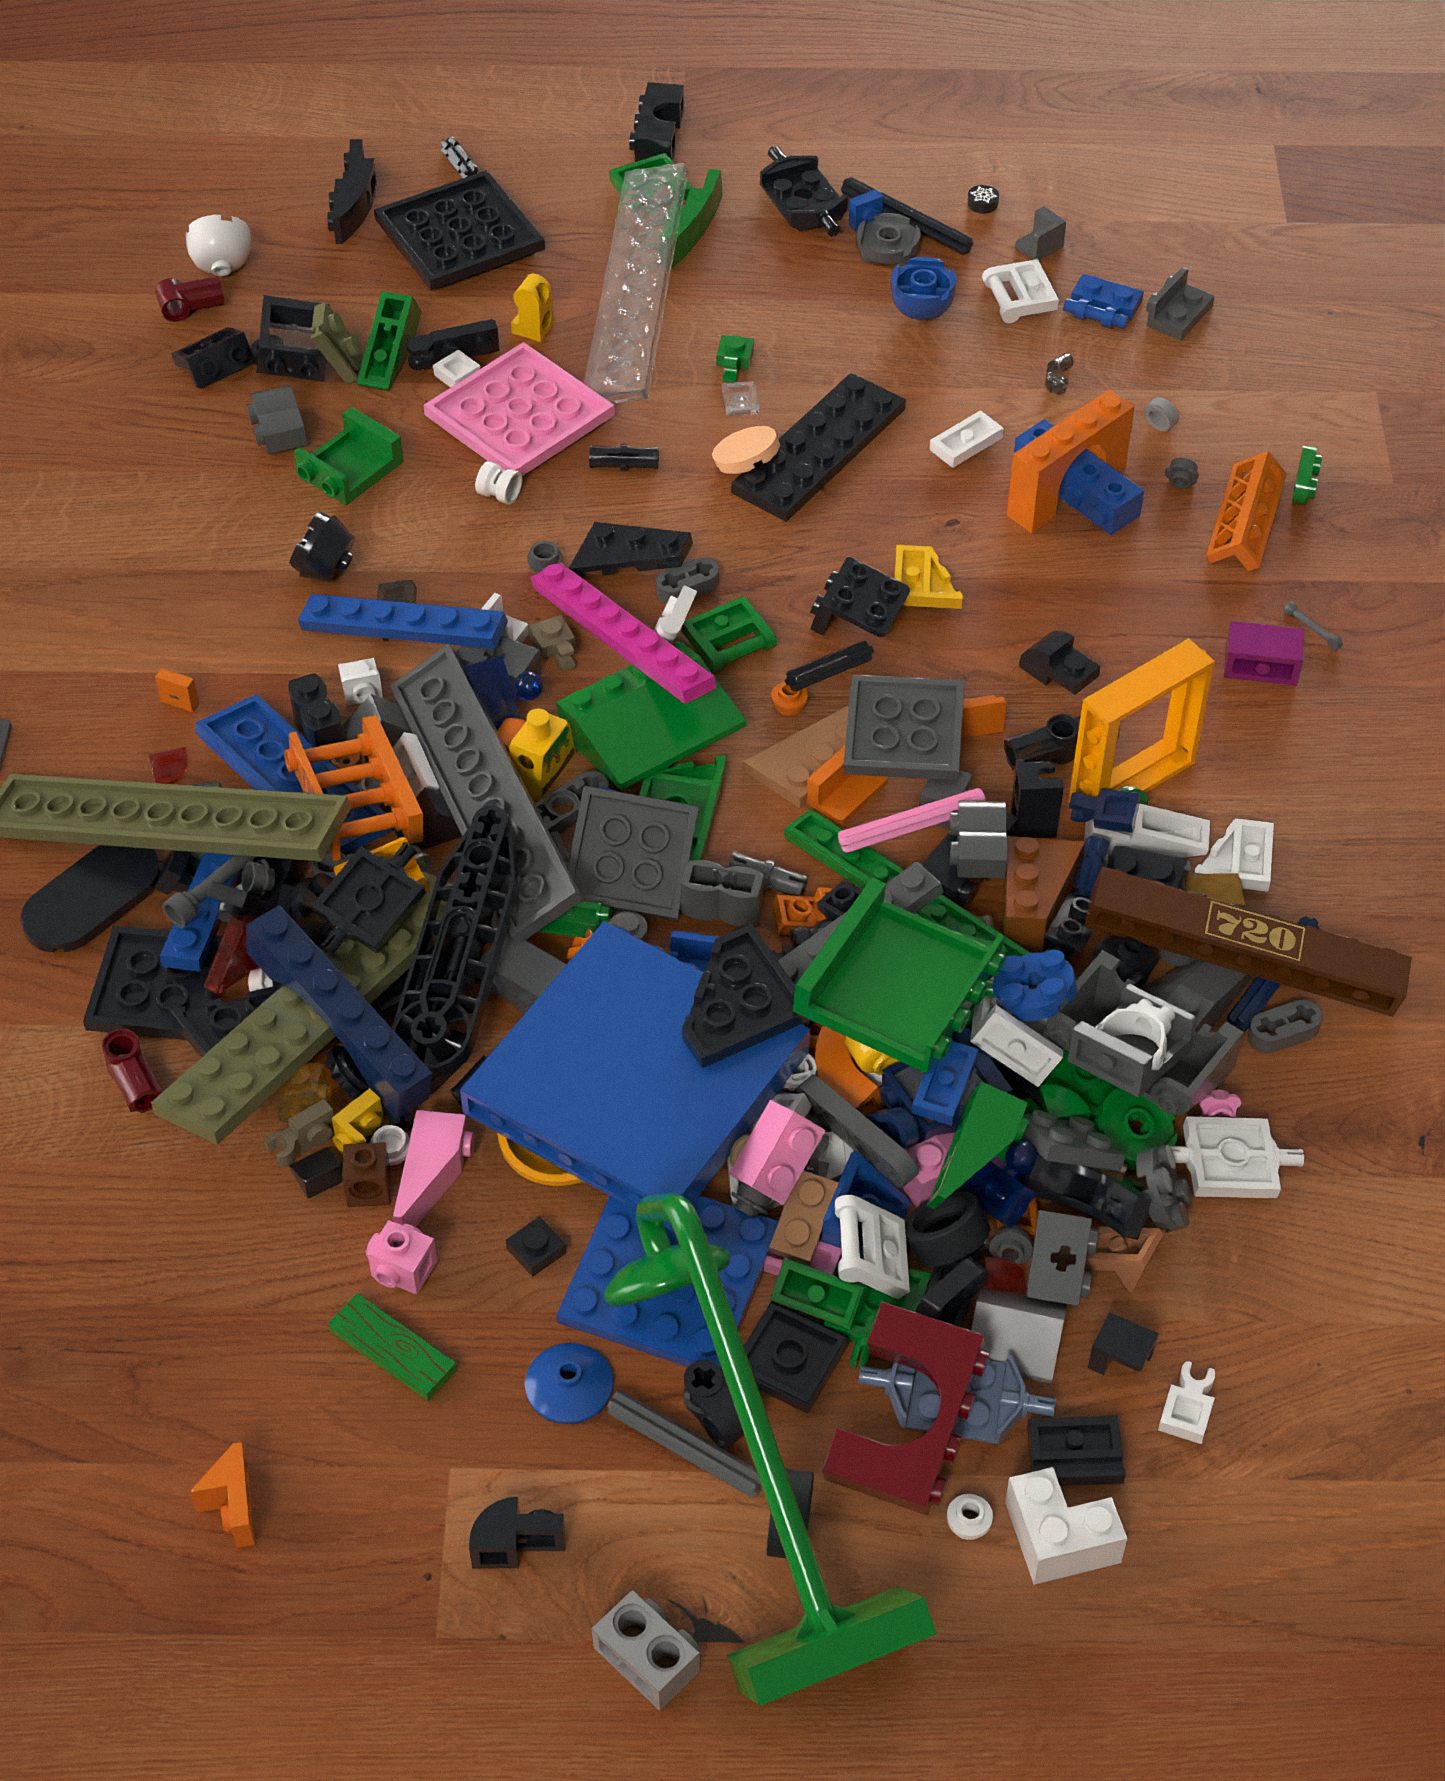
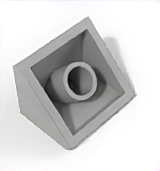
M982 1287L977 1299L971 1331L984 1335V1350L990 1351L989 1360L1006 1363L1007 1355H1012L1022 1378L1052 1384L1067 1305Z

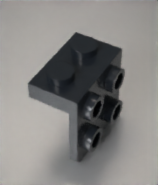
M847 556L839 572L834 570L831 572L824 587V590L827 591L825 596L822 594L817 596L810 611L811 614L815 615L810 629L824 635L835 615L877 637H885L908 597L910 588L908 585Z

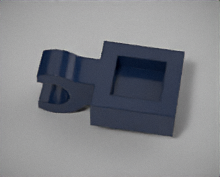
M1101 788L1099 797L1088 796L1083 793H1072L1069 808L1072 809L1070 819L1075 822H1088L1093 819L1094 828L1133 833L1140 804V794Z

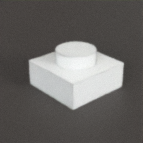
M457 350L434 364L433 369L434 375L449 387H453L480 370V365L460 350Z

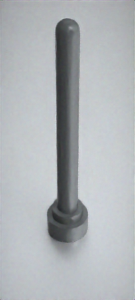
M233 855L190 892L175 893L162 904L165 915L174 925L184 928L196 918L199 904L208 897L207 893L212 881L220 884L226 883L244 868L248 861H252L256 857Z

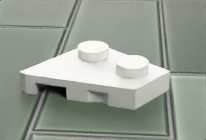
M1235 818L1226 829L1225 836L1218 839L1213 845L1210 855L1202 865L1198 864L1195 868L1194 875L1239 873L1242 889L1268 892L1271 881L1274 823Z

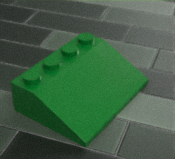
M679 641L672 644L711 673L701 657L684 643ZM633 664L556 702L559 718L566 720L570 724L575 749L621 790L747 726L745 718L716 678V689L684 704Z

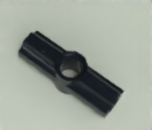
M1066 714L1055 715L1047 721L1046 727L1005 739L1004 751L1011 769L1015 770L1016 760H1024V763L1051 761L1057 764H1065L1075 758L1081 716L1074 718Z

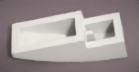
M1139 804L1133 833L1094 828V822L1091 819L1085 823L1084 841L1086 842L1088 836L1107 840L1109 842L1108 856L1112 855L1114 846L1180 858L1206 855L1209 850L1210 820Z

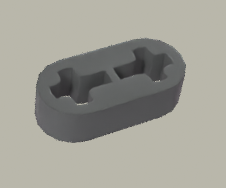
M697 558L683 563L681 567L670 568L659 573L655 582L657 599L667 604L671 595L678 598L684 585L697 591L695 597L711 592L719 584L718 564L709 558Z
M1297 1000L1261 1012L1251 1020L1248 1031L1249 1044L1259 1052L1273 1053L1311 1040L1316 1037L1321 1026L1323 1016L1321 1009L1311 1001ZM1296 1017H1300L1302 1019L1295 1021ZM1264 1029L1266 1032L1260 1033V1030ZM1275 1032L1274 1036H1270L1269 1033Z

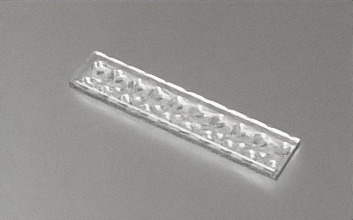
M685 162L665 164L646 169H635L625 172L584 380L586 386L611 403L649 398L688 177Z

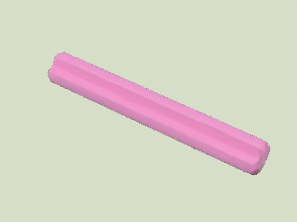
M975 788L842 830L838 833L840 847L844 853H850L950 821V812H957L958 800L986 801L985 795L981 788Z

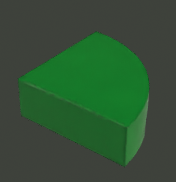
M1040 1085L1039 1096L1044 1112H1048L1062 1120L1069 1121L1071 1116L1090 1120L1091 1111L1086 1102L1077 1093L1058 1085Z

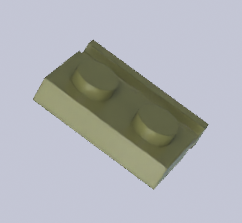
M326 302L314 306L312 330L315 334L311 335L310 339L346 384L357 381L358 376L355 371L359 370L360 356L362 354L360 341L356 336H352L344 326L341 316L338 313H334Z

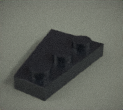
M594 522L569 569L581 578H584V572L601 570L602 575L616 574L617 568L635 567L638 571L681 567L693 545L690 532Z

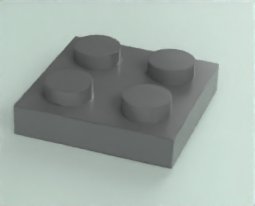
M1039 1110L1033 1111L1032 1115H1023V1117L1028 1119V1124L1022 1138L1046 1161L1121 1171L1126 1155L1112 1144L1113 1140L1110 1137L1099 1133L1094 1128L1092 1121L1078 1116H1071L1069 1121L1062 1120L1048 1112Z

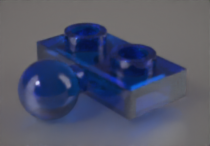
M501 655L465 665L468 679L479 695L496 730L499 729L507 718L520 719L515 701L516 697L525 701H532L537 699L543 692L544 685L541 677L532 671L519 674L515 682L510 683L505 662Z
M1024 1140L1012 1143L1005 1154L1007 1165L1004 1169L990 1161L964 1183L959 1191H968L975 1195L985 1211L1011 1229L1016 1221L1024 1215L1029 1203L1036 1195L1017 1181L1020 1175H1026L1033 1169L1036 1154H1039L1037 1148L1032 1143Z

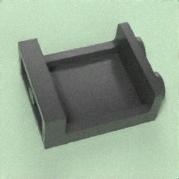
M1127 984L1122 988L1120 1004L1114 1011L1125 1009L1130 1004H1137L1141 999H1147L1154 1007L1161 1009L1167 1006L1175 1013V1018L1171 1021V1030L1166 1035V1057L1161 1068L1156 1071L1151 1070L1153 1055L1159 1049L1154 1041L1145 1036L1135 1034H1123L1113 1037L1098 1029L1102 1021L1095 1027L1081 1021L1072 1029L1068 1062L1139 1098L1192 1050L1197 1018L1131 984Z

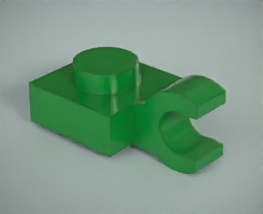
M737 335L721 336L716 355V366L724 368L722 382L736 383L739 368L749 369L754 351V338H745Z

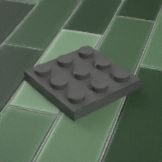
M852 675L844 755V774L958 780L965 680Z
M584 786L568 864V870L583 897L582 901L593 903L601 901L604 902V906L611 907L614 911H632L642 916L678 922L681 906V879L686 862L690 858L699 807Z

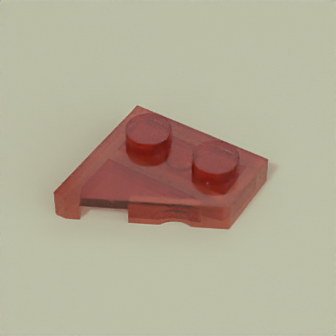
M231 916L204 988L215 994H220L247 976L251 970L259 968L246 952V925L258 917Z

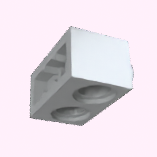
M632 1590L592 1627L593 1648L660 1711L700 1672V1649L689 1633L683 1629L677 1632L665 1621L666 1616L653 1600L647 1598L644 1601ZM629 1626H638L644 1630L635 1637H629L622 1633ZM663 1657H670L677 1661L675 1666L666 1669L660 1668L654 1663Z

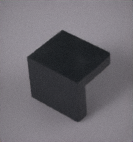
M1109 1312L1092 1346L1088 1369L1104 1375L1111 1360L1133 1370L1141 1371L1146 1361H1150L1154 1354L1159 1333Z

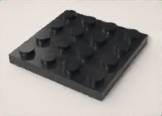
M487 170L374 209L376 222L430 290L444 287L456 281L545 250V239Z

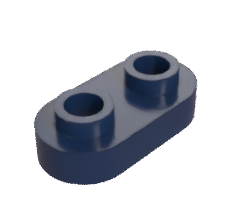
M896 1107L872 1111L864 1115L904 1150L917 1144L919 1138L918 1122L905 1109Z

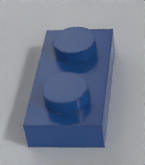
M952 1041L945 1059L942 1062L936 1059L927 1074L924 1073L912 1104V1113L952 1126L977 1062L979 1049Z

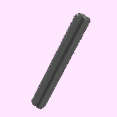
M617 1391L608 1404V1413L750 1497H756L762 1490L756 1468L623 1391Z

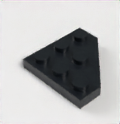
M752 924L715 939L711 950V958L706 971H703L690 1014L686 1016L683 1024L682 1039L701 1068H705L810 1020L793 1012L795 984Z

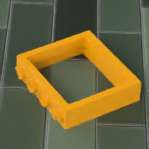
M1188 638L1083 699L1069 803L1072 793H1083L1088 796L1099 797L1101 788L1118 790L1124 786L1138 787L1147 793L1195 764L1215 661L1206 654L1207 651L1199 648ZM1171 692L1163 739L1113 768L1120 721Z

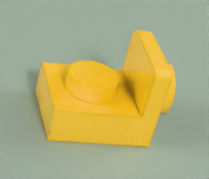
M370 1088L332 1117L335 1135L333 1142L342 1154L343 1144L366 1143L365 1137L372 1135L384 1121L381 1098Z

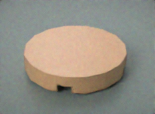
M768 426L745 428L723 439L714 448L712 457L716 467H719L721 472L726 474L744 473L754 469V463L762 460L763 464L770 461L777 454L780 443L775 430Z

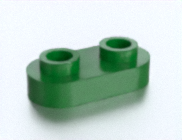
M1303 445L1292 503L1306 505L1307 498L1314 500L1318 479L1311 477L1312 475H1319L1323 456L1316 454L1317 447Z

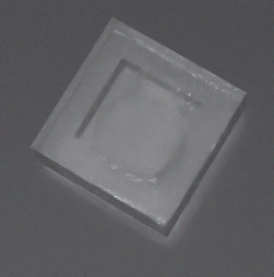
M755 381L721 384V395L726 416L759 413V399Z

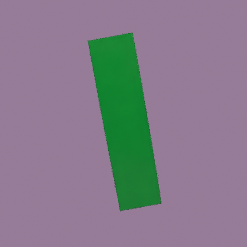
M709 169L703 188H690L685 207L672 206L660 244L662 272H669L687 256L714 218L722 198L721 170Z

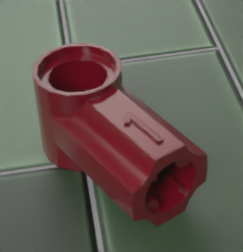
M218 276L185 283L175 278H167L159 282L155 288L161 313L166 320L172 322L184 320L190 311L224 305L223 292Z
M129 1029L111 1031L102 1042L109 1075L114 1078L130 1112L144 1113L152 1110L151 1102L162 1093V1090L140 1048L138 1036Z

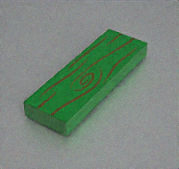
M358 1293L328 1322L330 1332L427 1401L457 1371L456 1362Z

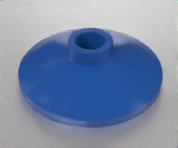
M576 1343L559 1344L540 1353L531 1363L525 1378L526 1395L532 1408L543 1418L559 1424L581 1423L596 1416L609 1402L613 1392L612 1370L607 1360L591 1347ZM566 1373L576 1374L574 1378L569 1380L561 1377V1375Z

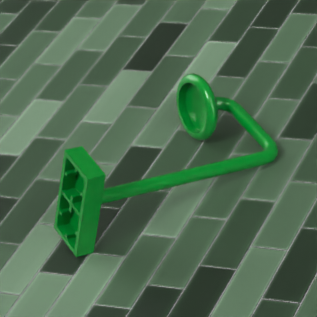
M668 1193L643 1197L636 1207V1221L646 1255L628 1263L616 1273L604 1291V1299L612 1307L625 1306L693 1284L805 1611L797 1627L726 1655L738 1691L759 1706H762L936 1635L937 1632L925 1597L899 1586L845 1608H840L831 1603L719 1272L729 1266L731 1255L726 1249L708 1243L703 1226L694 1207L681 1194ZM664 1221L670 1222L679 1244L670 1245Z

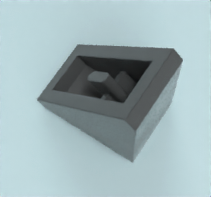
M372 694L341 726L343 741L357 739L358 734L363 733L362 718L377 715L392 748L404 732L413 734L398 704Z

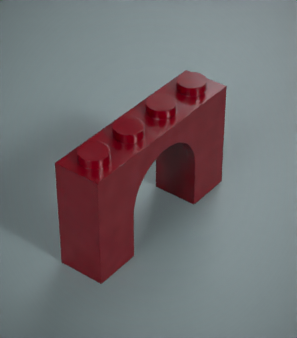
M881 1302L867 1342L869 1354L910 1367L924 1374L934 1384L939 1393L941 1403L938 1416L933 1426L922 1437L901 1445L880 1443L837 1428L822 1472L825 1480L928 1516L931 1505L939 1506L943 1499L948 1480L941 1476L946 1461L954 1463L957 1457L962 1436L956 1435L960 1419L968 1420L971 1415L976 1394L970 1392L975 1376L981 1378L984 1376L990 1358V1351L984 1350L985 1338L982 1334Z

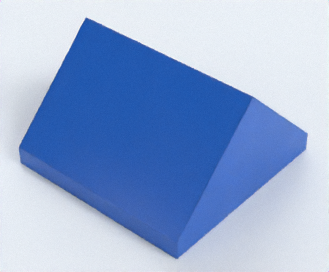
M857 1151L852 1152L823 1219L822 1242L841 1248L840 1219L835 1214V1200L842 1195L857 1196L902 1219H905L911 1201ZM858 1221L859 1254L864 1256L862 1223Z

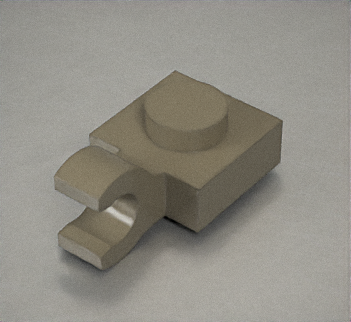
M562 615L528 626L529 637L535 647L539 649L542 658L553 655L562 672L576 667L571 655L575 654V636Z
M322 1099L288 1119L290 1125L288 1128L266 1137L264 1142L269 1153L280 1147L285 1148L276 1154L277 1164L280 1168L290 1165L295 1160L298 1149L301 1153H304L314 1146L323 1145L334 1135L332 1123L333 1109L325 1099Z

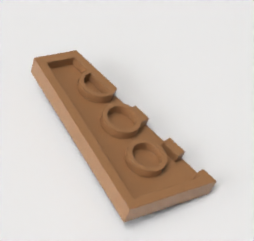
M849 705L744 760L743 772L801 808L806 804L807 778L846 743Z

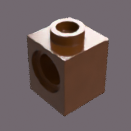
M386 1142L343 1144L342 1181L347 1206L390 1205L391 1169Z

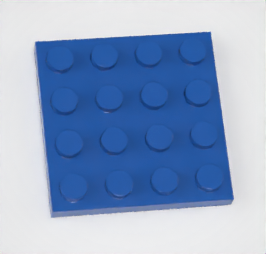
M609 1196L557 1312V1323L687 1367L696 1361L708 1360L714 1362L722 1370L693 1284L625 1306L612 1307L605 1301L604 1291L616 1273L628 1263L646 1255L638 1231L636 1210ZM699 1196L692 1206L701 1221L708 1243L726 1249L731 1255L729 1266L719 1272L739 1331L764 1271V1262L767 1256L770 1255L769 1246L779 1221L758 1214L755 1218H752L733 1206ZM665 1227L670 1245L679 1244L674 1230L671 1231Z

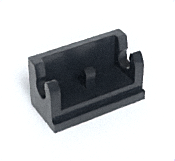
M1016 760L1010 811L1012 815L1019 818L1017 835L1020 837H1057L1064 789L1062 779H1042L1039 777L1041 773H1054L1056 765L1053 763H1024V760Z

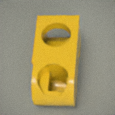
M532 273L524 279L513 295L514 302L518 307V314L511 322V333L541 342L554 325L552 294L548 281L543 276Z

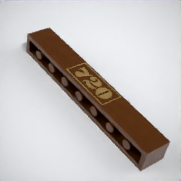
M1102 867L1092 888L1084 927L1123 938H1131L1139 943L1392 1017L1407 996L1412 957L1399 954L1392 949L1379 948L1359 942L1351 937H1341L1321 931L1313 926H1304L1283 920L1276 915H1266L1243 908L1238 904L1211 899L1197 892H1187L1167 886L1159 881L1129 875L1122 870Z

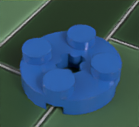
M1049 950L1044 953H1032L1020 957L1016 955L1006 957L1001 972L993 980L992 988L997 1006L1011 1012L1012 1016L1019 1021H1038L1059 1013L1058 1006L1064 1003L1067 998L1070 1004L1077 992V982L1073 968L1065 960L1064 954L1059 950ZM1038 984L1037 988L1029 989L1030 986Z

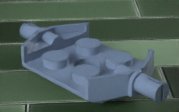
M1007 1355L1006 1363L989 1360L984 1376L982 1378L975 1376L970 1392L976 1394L975 1403L969 1419H960L956 1435L962 1436L965 1439L1000 1444L1019 1419L1026 1418V1412L1053 1417L1056 1398L1031 1395L1025 1391L1026 1387L1012 1355ZM894 1363L892 1369L888 1368V1370L861 1365L858 1384L885 1388L884 1394L889 1395L901 1428L927 1432L933 1426L940 1410L941 1399L934 1384L924 1374L898 1363Z

